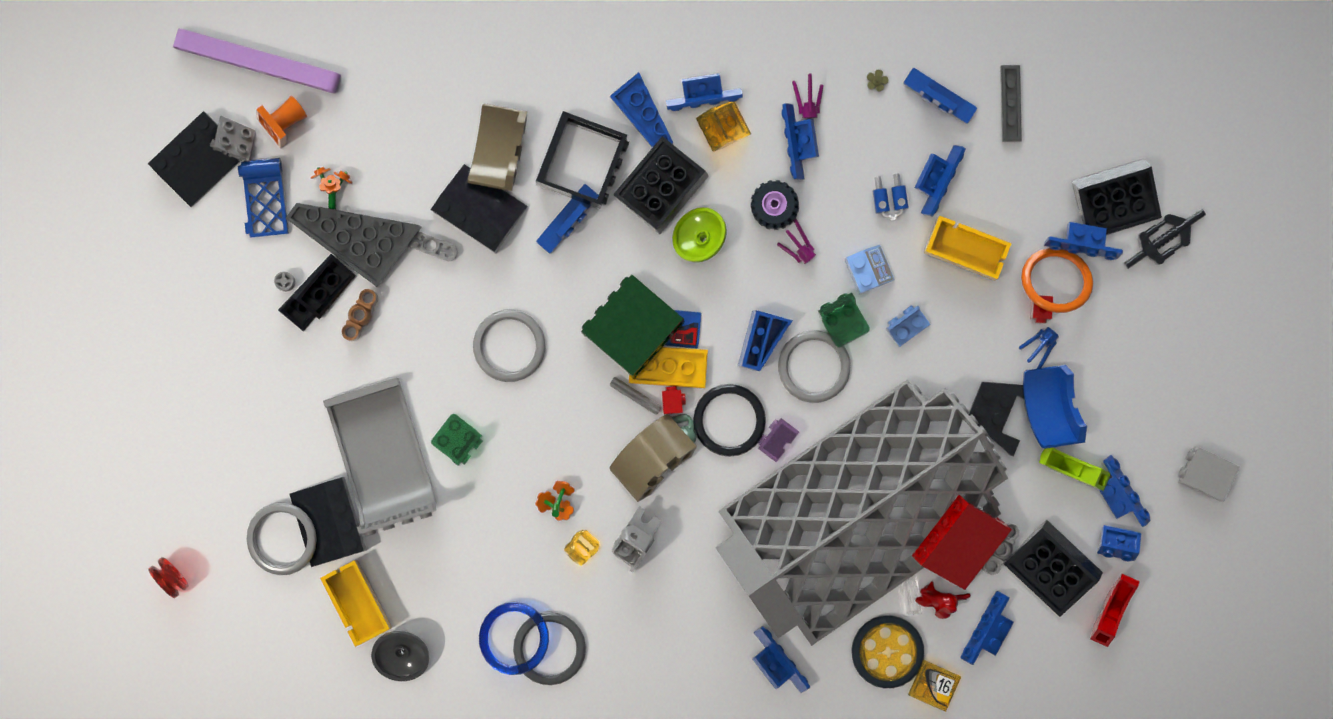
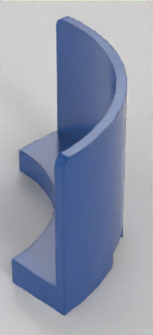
M1067 365L1024 371L1023 390L1026 411L1032 431L1040 446L1046 449L1085 443L1087 425L1083 421L1078 408H1074L1072 399L1075 398L1074 373Z

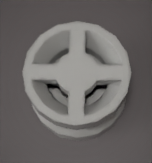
M280 272L275 276L274 283L279 290L287 292L294 288L295 278L288 272Z

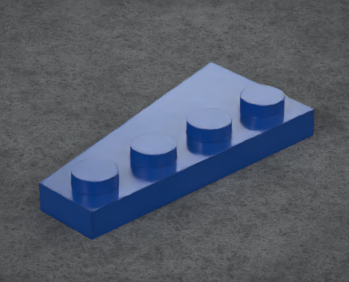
M638 72L610 95V98L652 148L662 136L673 144L668 130Z

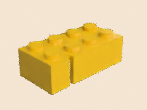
M938 216L924 254L996 281L1004 264L999 262V260L1004 261L1012 243L960 223L956 228H953L956 223L955 221Z
M357 559L320 578L345 628L352 625L353 629L347 632L355 647L392 628Z

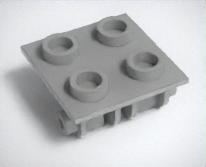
M220 116L215 140L211 141L210 147H213V150L223 151L224 155L229 153V157L237 158L239 161H249L255 130Z

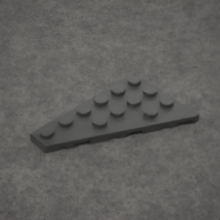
M296 203L286 217L288 221L376 287H379L422 228L417 224Z

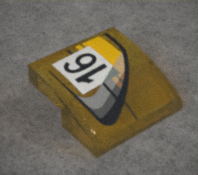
M923 660L908 695L946 712L961 676Z

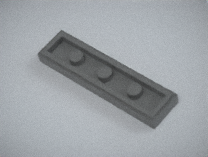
M1001 65L1002 142H1021L1020 65Z

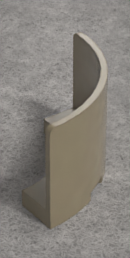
M490 104L482 105L479 131L468 183L508 191L513 190L517 175V163L520 161L522 151L521 143L523 134H525L527 111Z
M666 414L645 428L619 453L611 464L610 471L635 500L639 502L653 493L655 488L664 479L662 475L668 469L673 471L684 461L691 458L697 446L671 416Z

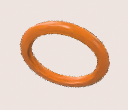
M1050 248L1039 250L1028 258L1022 268V286L1027 296L1033 303L1047 311L1066 313L1076 310L1087 302L1092 293L1093 278L1088 265L1077 254L1069 253L1068 250H1052ZM1062 257L1071 261L1079 268L1083 275L1084 285L1081 294L1075 300L1066 304H1056L1044 300L1036 293L1031 283V272L1034 266L1043 258Z

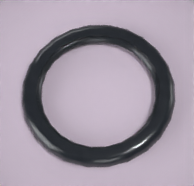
M724 384L710 389L701 397L694 411L693 422L697 438L703 446L715 454L730 457L744 454L756 446L764 433L766 417L762 403L753 392L740 385ZM730 393L744 397L752 405L756 414L755 430L751 437L741 445L734 447L721 446L712 441L706 434L703 427V414L710 401L717 396Z

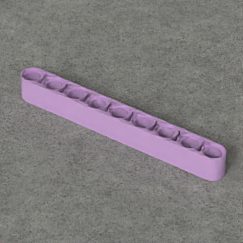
M178 28L173 44L174 48L330 93H336L341 74L180 28Z

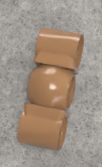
M370 289L361 291L359 299L356 301L357 304L349 309L348 320H346V325L342 328V336L346 340H358L361 332L364 330L363 327L370 323L372 311L378 302V296L374 291ZM367 293L373 295V301L370 303H365L364 296ZM363 310L365 316L362 320L358 321L355 318V314L357 311ZM350 327H354L356 330V335L352 338L347 336V330Z

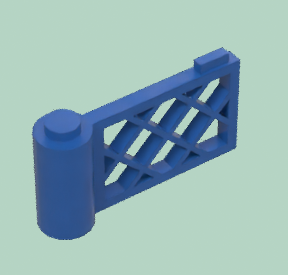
M270 158L242 161L241 165L238 166L239 177L243 178L248 217V222L245 223L246 234H249L250 238L289 234L281 159ZM272 181H278L279 189L275 194L266 189ZM256 183L262 189L254 196L249 192V184ZM264 190L272 196L266 205L257 199ZM274 199L281 203V209L277 214L268 207ZM255 201L264 207L258 216L251 211V206ZM266 209L274 215L269 224L260 218ZM278 218L283 222L284 230L276 231L270 225ZM257 220L266 226L261 233H254L253 225Z

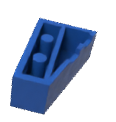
M757 310L752 311L738 366L760 371L793 320Z

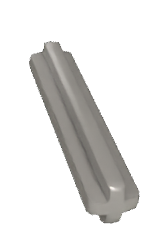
M614 377L611 381L610 386L652 413L657 415L661 410V405L618 378Z

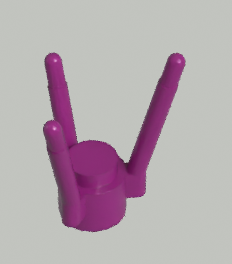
M809 73L808 102H805L804 106L801 102L796 81H792L799 114H802L804 119L818 118L817 113H820L823 85L821 84L815 106V102H812V74Z
M794 219L793 221L805 244L802 246L789 230H786L788 236L799 248L796 251L797 254L781 243H777V246L794 257L798 263L802 261L806 264L816 254L813 252L814 248L797 219Z

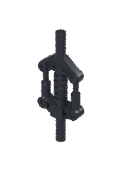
M1200 209L1187 219L1167 214L1162 222L1153 225L1145 232L1139 233L1137 239L1140 242L1141 251L1123 263L1124 266L1129 269L1145 257L1152 260L1156 265L1163 264L1167 258L1175 254L1176 250L1190 244L1191 225L1206 215L1204 210ZM1169 224L1174 227L1166 231L1165 234H1162L1161 237H1158L1157 240L1150 241L1149 237L1159 231V228L1163 225ZM1179 234V244L1169 248L1162 254L1158 252L1161 246L1163 247L1165 243H1169L1174 239L1173 237L1176 238Z

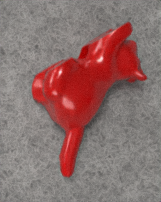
M931 581L930 584L920 590L922 597H917L915 601L921 606L935 608V616L940 619H946L957 611L958 601L966 600L971 595L970 593L954 595L935 590L934 582Z

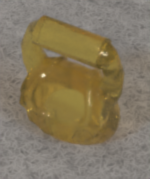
M581 530L565 546L564 552L576 564L582 566L590 557L597 553L600 546L599 541L587 530ZM580 535L584 539H586L594 547V549L590 550L582 543V541L578 540Z

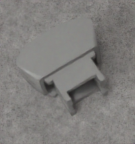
M640 506L628 525L622 530L612 548V552L617 558L632 567L630 569L632 573L653 544L654 539L652 536L662 520L654 516L649 523H643L641 517L645 509ZM623 547L628 549L627 553L622 552Z

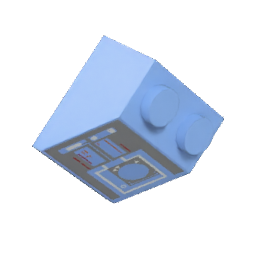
M880 245L845 258L859 294L894 280Z

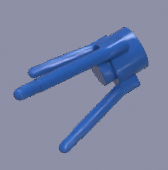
M1049 327L1045 330L1041 329L1036 335L1019 346L1021 350L1040 337L1039 341L1041 344L1029 357L1028 363L1037 356L1044 346L1048 347L1037 369L1042 368L1051 350L1057 344L1056 340L1059 338L1058 334Z

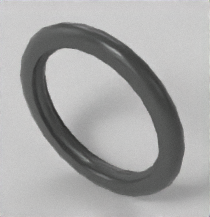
M545 612L529 618L521 625L514 639L513 653L518 668L527 678L542 685H556L572 678L581 668L585 658L586 644L581 629L573 620L559 613ZM544 622H556L563 625L572 633L576 642V655L570 667L564 672L552 676L535 672L526 663L523 655V642L526 635L534 626Z

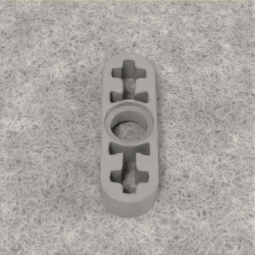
M421 232L417 233L416 238L422 240V237H426L422 242V248L418 247L420 245L418 242L409 244L411 248L445 261H453L458 254L454 245ZM429 240L436 242V248L433 251H428L425 247ZM440 243L443 244L441 247L448 250L451 247V251L454 253L453 256L449 255L447 258L446 254L441 251L440 255L436 254L439 251Z

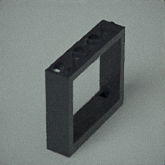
M563 111L537 176L536 185L601 209L602 204L606 205L609 194H607L609 186L613 187L616 179V176H613L614 172L621 167L623 161L620 158L622 151H627L629 145L627 134ZM568 124L619 142L598 199L546 181Z

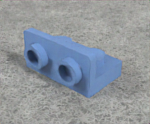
M911 305L903 311L904 316L900 319L896 316L887 323L889 327L886 330L898 347L930 325L920 311L919 306L914 308Z

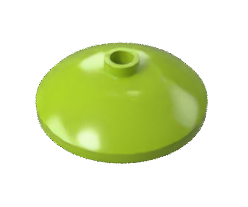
M696 208L687 212L677 222L673 231L672 241L675 251L681 258L689 262L699 263L709 260L720 251L725 242L727 234L725 221L719 213L710 208Z

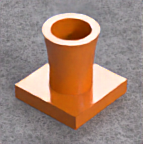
M290 96L272 114H269L263 105L256 109L257 120L280 149L287 144L284 131L295 123L307 118L304 109L293 96Z

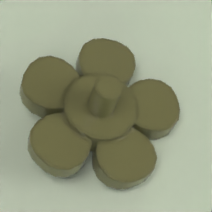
M879 69L875 71V75L869 73L867 79L870 82L867 84V87L873 90L876 86L878 92L883 91V84L888 83V77H882L883 71Z

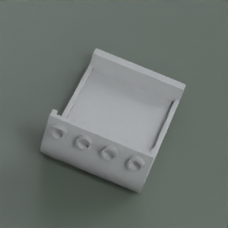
M393 378L323 400L356 501L360 519V526L357 527L359 534L364 533L366 537L376 534L375 529L383 527L385 531L395 528L394 524L402 522V525L414 522L413 518L420 516L421 519L432 516L431 512L436 511L435 497L399 378Z

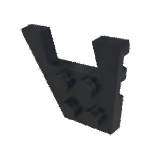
M981 382L968 415L972 414L979 423L977 426L980 427L982 425L988 436L995 443L1001 446L1010 456H1014L1020 440L1006 435L1002 431L1016 397L1024 399L1023 385Z

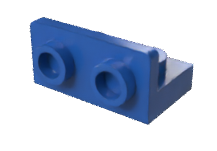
M1103 525L1097 553L1107 558L1116 557L1127 562L1135 561L1140 551L1141 533Z

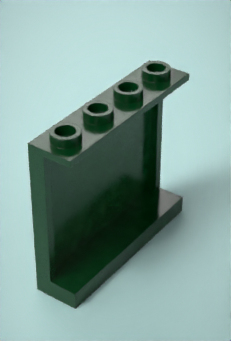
M631 274L629 278L625 277L620 283L621 287L616 292L613 291L608 296V302L604 306L601 305L597 308L592 320L588 319L583 324L581 333L635 379L685 321L682 316Z

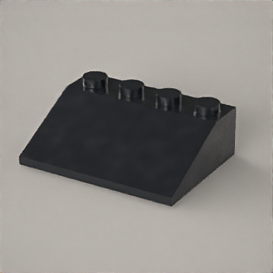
M204 111L148 163L190 207L197 203L240 162L237 158L229 157V153L224 155L223 151L213 150V147H210L211 141L215 140L218 124Z
M662 136L613 195L653 230L661 234L709 176L702 167Z
M1145 159L1072 181L1075 199L1083 224L1107 228L1106 235L1162 218L1152 166Z
M464 164L430 210L496 254L528 206L503 189L468 183L471 168Z
M345 477L289 494L292 505L299 507L308 515L316 531V549L309 561L311 567L367 551L363 536L359 534L357 529L359 523ZM297 519L306 549L307 533L304 525Z
M1048 520L1043 522L1004 563L1012 573L1059 617L1097 584L1103 574L1092 561Z

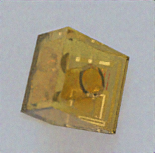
M735 101L713 107L696 118L713 152L723 149L751 134Z

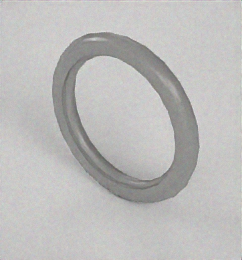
M502 310L491 314L479 325L473 340V353L479 367L488 376L503 382H515L530 376L539 367L545 353V338L540 326L531 316L521 311ZM505 319H513L524 323L530 328L536 341V350L531 362L516 372H502L493 368L483 353V339L487 330L496 322Z
M806 331L794 336L786 343L779 357L778 372L781 382L791 395L805 402L819 403L835 397L843 390L850 375V359L844 345L833 335L823 331ZM809 340H820L831 345L839 355L841 362V372L836 383L830 389L820 393H808L799 389L792 382L788 373V360L792 351L799 344Z
M274 503L263 507L255 514L247 529L246 540L252 559L264 571L275 575H290L300 571L311 560L316 549L317 538L314 525L304 511L292 504ZM278 512L289 513L295 516L304 525L307 533V546L303 555L296 562L285 566L274 565L265 560L256 546L258 526L267 516Z

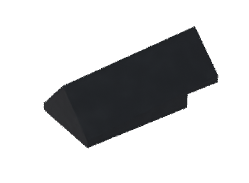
M330 254L278 311L304 332L315 317L320 320L356 275L334 255Z

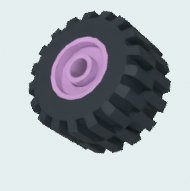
M769 180L768 183L760 184V187L755 189V193L751 197L753 216L766 229L778 230L779 228H786L787 225L793 223L799 212L797 194L788 183H782L780 180Z

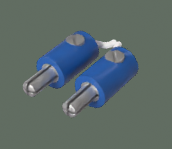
M899 173L893 175L895 187L891 188L895 211L900 210L899 213L894 215V219L891 215L885 214V212L890 211L887 189L882 188L880 176L874 178L876 190L872 192L876 213H882L884 217H889L891 221L896 220L897 216L903 213V210L909 208L905 185L901 186Z

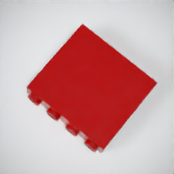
M958 495L913 553L912 557L924 568L966 590L1012 529L1000 518L992 517L967 502L961 495Z

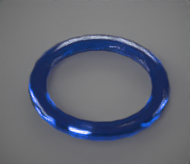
M507 602L498 605L487 614L480 626L479 647L482 656L493 669L503 674L521 675L538 666L547 652L549 631L546 622L536 609L525 603ZM516 611L528 615L537 625L540 634L539 647L535 655L529 661L520 665H507L500 662L494 657L488 645V633L492 623L497 617L507 612Z

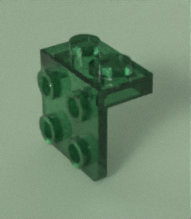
M852 292L840 295L837 301L825 303L818 310L819 318L838 348L870 331L869 325L856 305V299Z
M451 414L433 437L431 444L453 460L452 462L460 466L461 464L465 465L471 458L470 452L473 449L477 450L482 444L483 440L481 438L483 435L458 415Z

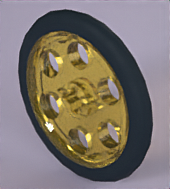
M892 615L879 616L866 622L858 630L852 644V660L859 675L868 683L880 688H896L908 683L918 674L924 660V644L919 632L910 622ZM884 627L889 628L891 631L888 638L880 636V630ZM902 634L908 637L906 645L898 643V637ZM869 639L875 641L876 645L873 650L865 648V642ZM886 647H889L890 650H899L890 653V657H887L886 654L882 653L877 654L879 652L885 651ZM903 654L911 656L909 664H902L900 659ZM872 658L878 661L876 669H870L867 665L868 661ZM888 666L896 668V674L892 677L886 675L885 670Z

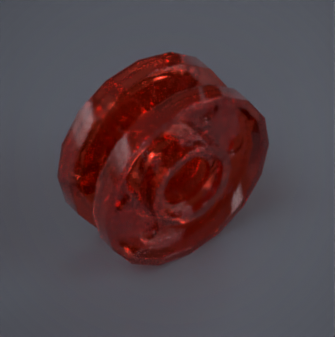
M161 557L158 560L161 569L152 565L148 568V571L155 582L169 596L175 599L179 596L176 586L186 590L189 585L178 569L166 558Z

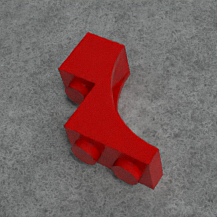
M1124 574L1120 575L1106 596L1103 610L1094 623L1090 637L1091 640L1106 647L1110 645L1116 636L1125 609L1138 588L1140 581Z

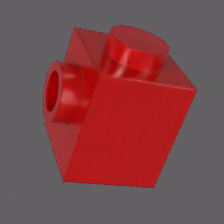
M1039 295L1044 300L1053 303V296ZM1031 301L1030 319H1035V323L1046 324L1047 320L1052 319V312L1040 308Z
M677 386L665 387L666 391H662L664 415L683 413L682 405H686L685 393L681 394V390H677Z

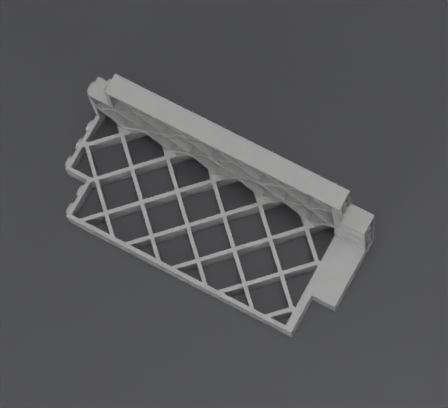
M906 380L718 511L734 535L718 545L716 550L777 638L798 626L812 646L924 567L912 555L904 561H899L904 549H914L913 553L916 551L950 507L955 494H965L964 499L975 507L978 506L982 495H984L987 503L977 508L994 518L1001 514L998 509L1000 504L992 496L994 494L992 489L1008 479L1005 473L1007 468L1001 460L999 461L1001 457L997 451L992 449L995 446L988 437L986 438L988 433L982 425L980 427L977 426L979 423L972 414L968 415L969 411L963 403L958 404L960 401L953 392L950 394L944 388L928 399L926 395H920L922 392L916 384L912 385ZM911 396H914L921 405L904 407L906 400ZM964 420L975 434H958L961 422ZM875 421H886L882 434H865L867 427ZM917 421L914 433L896 434L899 422ZM930 421H948L945 434H927ZM978 440H980L984 447V452H973ZM847 448L843 461H826L828 454L835 449ZM861 448H878L873 462L857 461ZM891 448H909L905 462H887ZM922 449H940L937 461L918 462ZM939 466H949L944 480L934 479ZM967 466H977L972 480H961ZM798 475H807L803 489H787L790 480ZM821 475L838 476L834 489H817ZM869 476L865 490H849L851 477ZM900 476L897 489L879 490L882 477ZM899 494H910L905 507H893ZM927 494H938L932 507H922ZM759 502H768L764 516H748L750 508ZM782 503H798L794 517H778ZM812 503H829L825 518L808 517ZM843 504H860L856 518H839ZM859 522H870L865 535H853ZM887 522H898L892 535H882ZM915 522H926L921 534H910ZM742 530H759L753 546ZM773 531H789L785 545H768ZM803 531L820 532L816 546H799ZM886 549L881 562H871L875 550ZM818 550H830L825 562H813ZM847 550H858L854 562H842ZM763 559H780L774 575H772L762 561ZM836 577H847L842 589H831ZM864 577H875L873 583L859 589ZM778 578H790L784 591L776 581ZM807 578H818L814 589L802 590ZM824 604H836L834 610L825 616H820ZM795 605H807L803 617L795 609Z

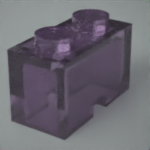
M782 418L779 420L775 419L769 426V429H771L767 436L763 434L757 442L760 445L757 449L774 462H777L785 452V449H783L786 443L791 444L799 433L797 429Z

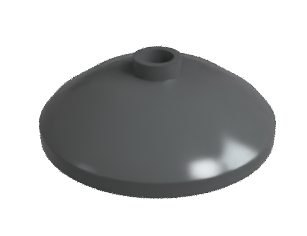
M393 631L382 635L376 640L372 648L371 659L376 670L384 677L394 681H410L421 676L427 669L429 651L426 644L416 635L405 631Z

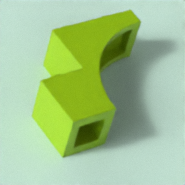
M1053 447L1044 449L1040 456V464L1104 491L1110 477V473L1104 469L1074 458Z

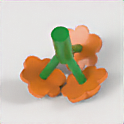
M318 167L314 171L315 175L310 178L321 177L319 189L328 193V208L335 210L336 193L340 190L344 180L352 184V181L349 180L350 175L346 171H340L339 173L334 171V174L340 177V179H336L334 175H329L325 178L324 174L331 169L325 170L324 167Z
M556 481L553 489L557 490L556 492L559 494L556 503V498L551 495V492L547 491L538 494V500L535 502V505L541 513L552 509V516L558 521L568 520L570 515L573 514L574 508L570 506L568 500L563 501L562 497L563 495L571 496L575 489L565 481Z

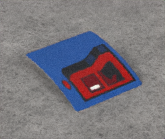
M674 310L684 318L685 323L665 345L697 349L701 313Z

